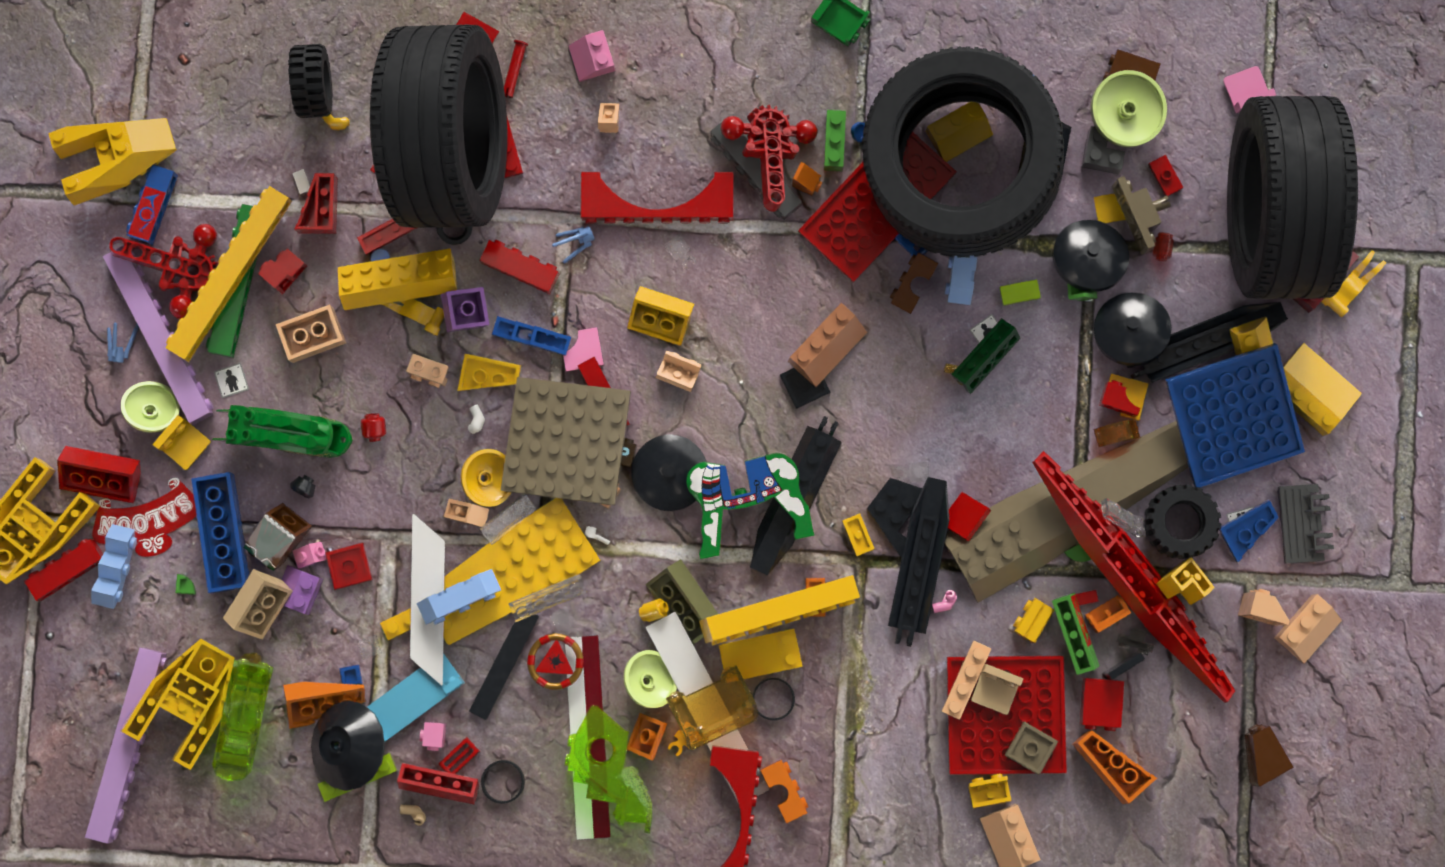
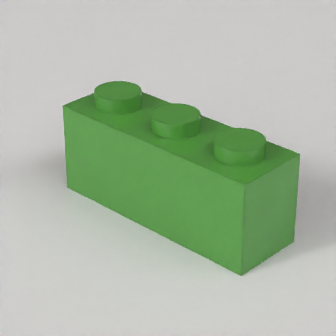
M827 110L824 171H843L846 111Z

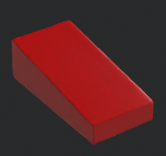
M1096 590L1075 594L1079 605L1099 602Z

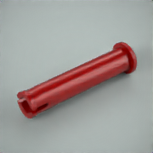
M514 40L515 46L504 84L505 97L509 96V98H513L526 47H528V43L520 40Z

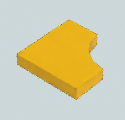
M1110 374L1109 382L1115 380L1123 383L1122 386L1127 387L1126 395L1135 406L1141 408L1137 417L1120 413V416L1139 421L1149 383Z

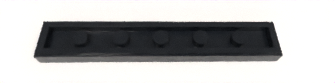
M521 608L469 712L484 720L488 719L539 618L538 615Z

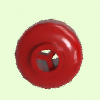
M379 413L366 414L360 421L362 436L369 439V442L380 441L381 437L387 433L385 418L380 416Z

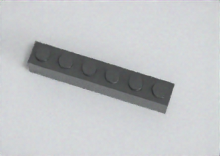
M721 123L711 130V141L716 147L720 146L724 150L723 155L728 161L732 160L736 164V170L741 175L745 174L749 179L747 181L754 190L758 189L761 193L759 196L763 200L760 159L744 157L742 151L748 139L744 135L736 140L726 139L720 130ZM784 182L785 200L779 209L773 213L778 218L782 217L785 220L802 206V201Z

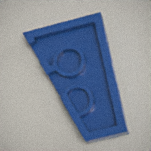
M1270 500L1261 503L1221 526L1219 531L1236 562L1243 558L1242 556L1247 550L1251 549L1257 539L1279 518Z

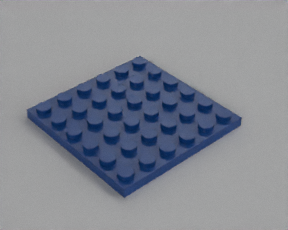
M1276 343L1165 380L1195 488H1200L1305 452Z

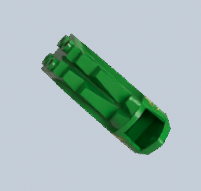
M230 405V409L216 410V412L228 413V428L226 438L212 439L214 441L226 442V444L270 448L287 453L335 458L345 454L353 441L348 427L337 420L240 405Z

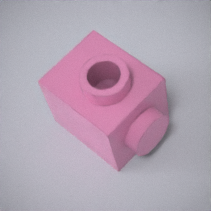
M424 722V730L420 731L422 746H427V750L439 751V747H444L446 724Z

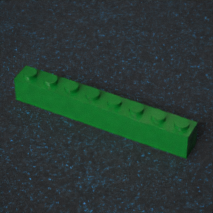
M242 204L241 209L237 210L236 219L238 222L237 226L233 228L232 238L237 237L239 234V228L250 217L249 213L253 206ZM257 257L211 327V337H208L206 342L207 352L234 359Z

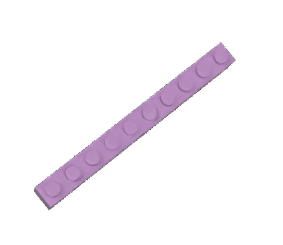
M124 246L119 247L115 251L123 250ZM111 252L104 255L103 258L188 422L195 425L214 415L211 410L214 407L210 399L205 398L203 394L205 389L201 382L196 381L194 377L196 372L192 365H188L186 360L165 348L168 337L175 332L170 331L168 318L166 315L163 316L160 309L162 307L159 301L153 298L151 294L153 292L152 287L148 282L145 283L142 277L145 275L139 265L136 266L133 262L113 256Z
M139 648L85 838L107 844L117 838L119 832L117 828L118 821H121L123 818V804L128 800L130 793L128 790L129 783H132L135 776L133 769L140 759L139 748L140 745H143L146 734H143L140 741H137L120 730L151 681L161 673L162 669H165L167 665L166 653Z

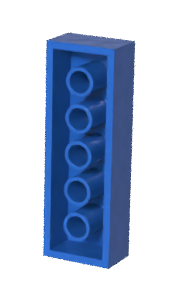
M231 472L191 478L208 593L215 594L241 589L249 577L246 549L243 548L245 541L235 475Z

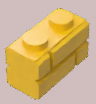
M1033 598L1032 601L1027 600L1023 607V610H1025L1023 616H1018L1013 624L1015 627L1014 632L1031 643L1037 641L1055 611L1040 600Z

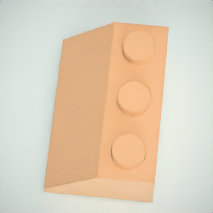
M1259 589L1243 593L1238 616L1273 626L1289 625L1288 617L1276 597L1270 595V591Z
M1313 594L1289 620V625H1285L1274 638L1305 664L1342 620L1331 605L1318 594Z
M1018 804L1010 805L980 818L999 867H1025L1040 861Z

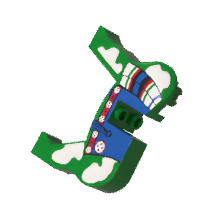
M770 453L745 460L744 464L750 490L746 491L745 487L734 489L733 494H731L726 465L701 462L690 469L686 480L689 492L702 506L700 559L719 556L723 509L745 508L762 503L772 497L794 519L795 529L793 535L795 540L814 536L809 506L804 501L799 489V472L791 458L782 453Z

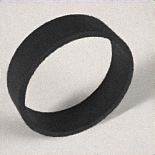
M767 678L756 686L752 702L756 712L761 717L775 721L783 719L790 714L795 704V694L792 687L786 681L780 678ZM768 680H779L785 683L791 690L793 697L792 706L782 717L768 718L762 715L756 708L754 700L756 690L762 683Z
M508 760L493 762L484 770L481 777L483 793L488 799L499 804L509 803L518 798L525 785V778L521 768ZM497 763L513 765L521 776L520 791L514 798L507 801L494 799L485 788V775L489 768Z

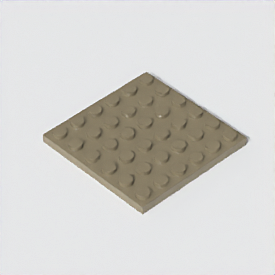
M517 377L501 491L615 506L631 391Z

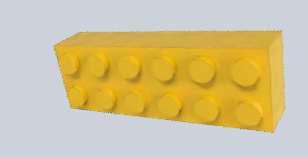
M451 248L338 267L339 297L343 309L350 310L456 291V270Z

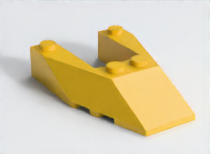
M167 118L67 126L48 133L52 149L60 159L94 147L96 148L100 162L99 166L61 179L65 195L74 206L130 185V181L138 175L142 176L153 164H159L177 151Z
M36 457L33 458L0 500V580L5 584H9L60 550L101 506L88 495L79 492L56 522L31 502L56 470L42 459Z
M200 638L151 681L120 731L140 741L159 707L192 725L172 758L173 761L191 770L222 718L235 658Z

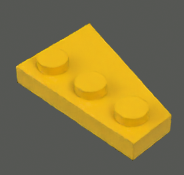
M464 354L457 391L516 384L517 377L520 376L522 365Z

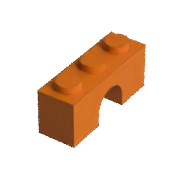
M779 760L760 769L769 788L780 784L788 790L787 799L778 804L786 824L807 814L806 809L809 806L805 798H800L797 791L800 788L796 780H791L789 773L792 771L787 761L783 763L782 760Z

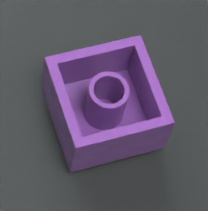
M483 287L448 291L441 295L447 332L484 328L489 325Z

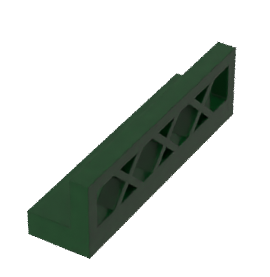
M1001 318L951 374L954 379L963 384L968 393L971 394L1021 339L1016 328Z

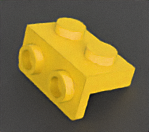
M996 774L992 775L991 779L983 780V777L972 779V783L968 784L973 809L1011 802L1007 782L1008 777Z

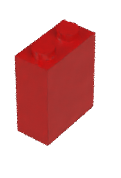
M1083 678L1080 724L1085 725L1084 729L1096 730V726H1103L1105 731H1116V728H1121L1124 681Z

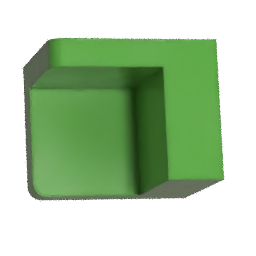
M1067 283L1068 299L1077 301L1097 299V292L1079 290Z

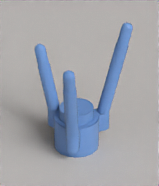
M589 226L556 234V237L576 235L553 243L552 247L578 239L580 244L584 243L563 260L564 264L592 245L591 241L595 240Z
M117 323L113 324V338L111 328H107L108 361L123 363L124 358L128 359L130 348L139 329L137 323L125 351H123V347H117Z

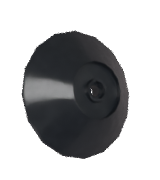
M345 701L334 704L321 715L313 731L311 751L313 764L320 777L333 788L344 791L361 788L374 778L382 764L385 749L383 728L375 713L361 703Z

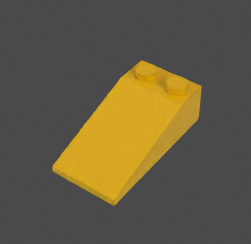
M795 629L719 645L726 683L803 667Z

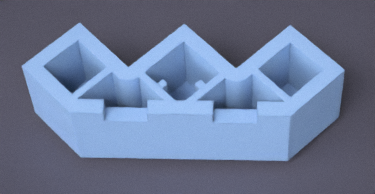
M954 255L949 257L948 268H951L950 283L945 285V294L948 295L949 303L971 305L974 274L977 264V257H974V255L970 256V258H957Z
M114 524L110 527L105 536V552L98 563V579L91 590V604L114 609L117 602H121L123 586L130 570L129 563L132 552L137 544L135 529Z
M490 569L471 577V579L446 588V590L438 594H433L416 604L425 624L434 622L436 625L445 621L444 617L459 610L460 613L471 609L469 605L484 599L486 602L495 598V593L501 591V588L493 570Z

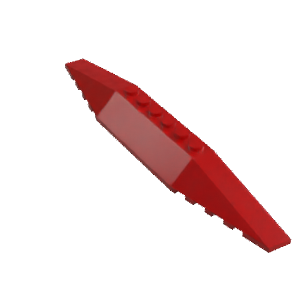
M1041 452L1032 463L1080 546L1148 631L1224 703H1227L1234 694L1235 689L1225 672L1219 670L1214 654L1208 652L1205 647L1207 642L1203 637H1199L1195 630L1196 624L1193 619L1189 620L1184 612L1187 609L1176 595L1167 599L1156 584L1162 577L1110 513L1106 514L1101 509L1102 505L1096 500L1092 501L1086 495L1087 491L1083 487L1081 489L1073 483L1074 479L1069 474L1065 475L1060 471L1061 467L1047 453Z

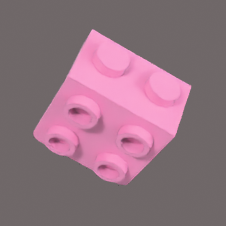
M1257 66L1227 76L1223 80L1236 114L1241 111L1244 103L1250 97L1276 96L1274 88L1268 90L1261 71Z

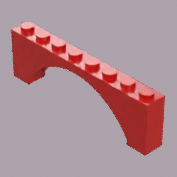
M581 172V219L588 224H594L597 221H604L607 224H613L616 221H623L626 224H632L635 221H642L645 224H652L654 221H661L663 224H671L673 221H680L682 224H690L692 221H699L701 224H709L711 221L728 224L730 221H733V172H714L712 181L693 199L676 207L658 210L638 207L623 200L604 183L600 172Z
M712 745L710 766H715L730 783L738 799L741 816L740 831L735 847L720 867L748 866L749 854H746V847L751 844L752 834H748L749 826L753 827L754 815L751 814V809L756 806L757 795L753 794L754 787L759 785V776L756 775L757 768H761L762 756H759L758 751Z

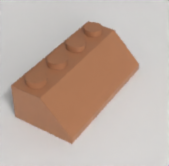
M840 303L790 356L788 363L812 385L817 387L867 334V331L858 318L845 305Z

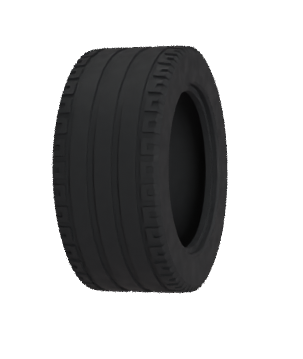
M478 25L395 27L387 33L380 46L374 67L370 96L371 149L380 194L388 213L399 226L409 228L479 227L487 225L496 212L502 194L507 160L506 100L501 69L495 49L486 31Z
M959 46L957 49L949 47V49H940L939 52L933 51L932 53L925 54L922 58H916V60L909 62L908 66H903L901 70L897 71L894 74L895 76L891 77L884 84L883 90H880L874 99V105H871L867 121H865L862 138V158L865 174L876 204L886 220L905 239H909L911 243L920 248L923 247L932 253H940V255L953 257V255L957 256V258H970L973 255L974 257L987 255L986 253L991 252L993 254L1001 251L1004 247L1008 248L1017 243L1018 239H1023L1033 228L1038 226L1043 220L1044 215L1048 213L1058 193L1063 175L1064 139L1062 124L1056 105L1053 103L1048 90L1044 88L1043 83L1036 75L1033 76V73L1023 64L1019 65L1017 60L1009 56L1005 57L1004 54L994 50L990 52L986 48L974 47L973 49L970 46ZM976 102L999 110L1011 119L1019 129L1026 145L1022 167L1014 181L1002 193L986 202L963 207L935 202L921 194L910 183L903 171V157L908 139L921 120L933 111L953 103Z
M1331 96L1250 97L1244 103L1235 125L1228 168L1227 229L1231 264L1236 282L1246 298L1321 299L1333 297L1339 291L1349 268L1355 240L1358 210L1356 147L1346 109L1337 97Z

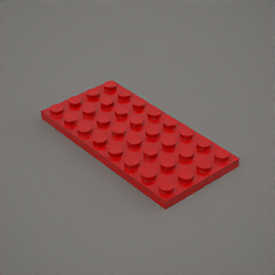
M914 132L911 133L904 151L903 171L910 183L921 194L932 200L957 171ZM863 162L798 230V233L853 283L899 234L878 208L865 174Z

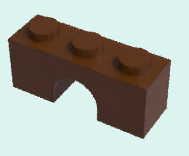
M918 252L917 256L915 254L912 255L908 262L911 267L908 272L904 271L899 279L902 282L899 289L894 288L889 297L893 299L891 304L910 314L920 299V296L911 290V281L919 276L930 280L939 264Z

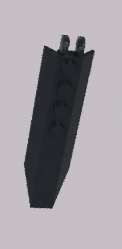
M1281 302L1243 305L1172 333L1165 351L1154 361L1142 365L1144 370L1133 373L1131 378L1135 379L1146 374L1153 383L1234 351V346L1229 329L1262 317H1267L1271 332L1288 320Z
M826 416L823 417L818 429L807 426L792 457L799 472V489L804 501L809 506V510L842 443L833 437L839 424L835 421L832 424L829 435L822 432L823 427L828 421ZM774 497L758 528L750 568L767 576L795 542L793 535L795 529L794 519Z
M927 477L911 512L888 626L898 628L895 644L901 642L903 629L909 630L906 641L909 647L912 645L914 632L926 634L949 524L947 481Z

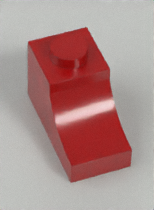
M1108 381L1105 384L1099 406L1137 417L1141 408L1135 406L1126 395L1127 387L1122 386L1123 383L1119 381Z

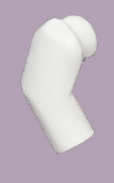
M478 404L469 408L474 417L468 426V430L472 434L481 431L485 422Z

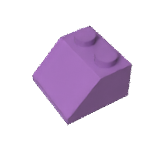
M287 565L282 580L293 592L284 606L309 615L323 579Z

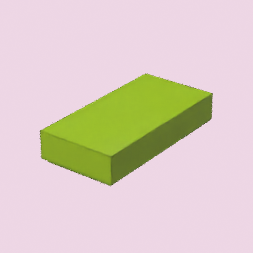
M1037 279L999 287L1003 306L1041 299Z

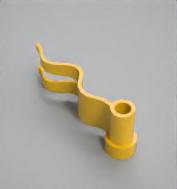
M1373 250L1348 275L1336 295L1324 298L1321 301L1322 304L1328 305L1341 318L1349 311L1347 308L1349 303L1386 264L1383 260L1363 277L1358 278L1371 261L1375 253Z
M415 299L400 301L404 304L403 306L393 302L381 304L424 325V330L435 336H438L441 330L439 327L444 319V311L438 306L435 310Z

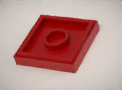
M961 492L949 508L948 529L969 542L991 510Z
M364 543L325 552L334 590L373 580Z

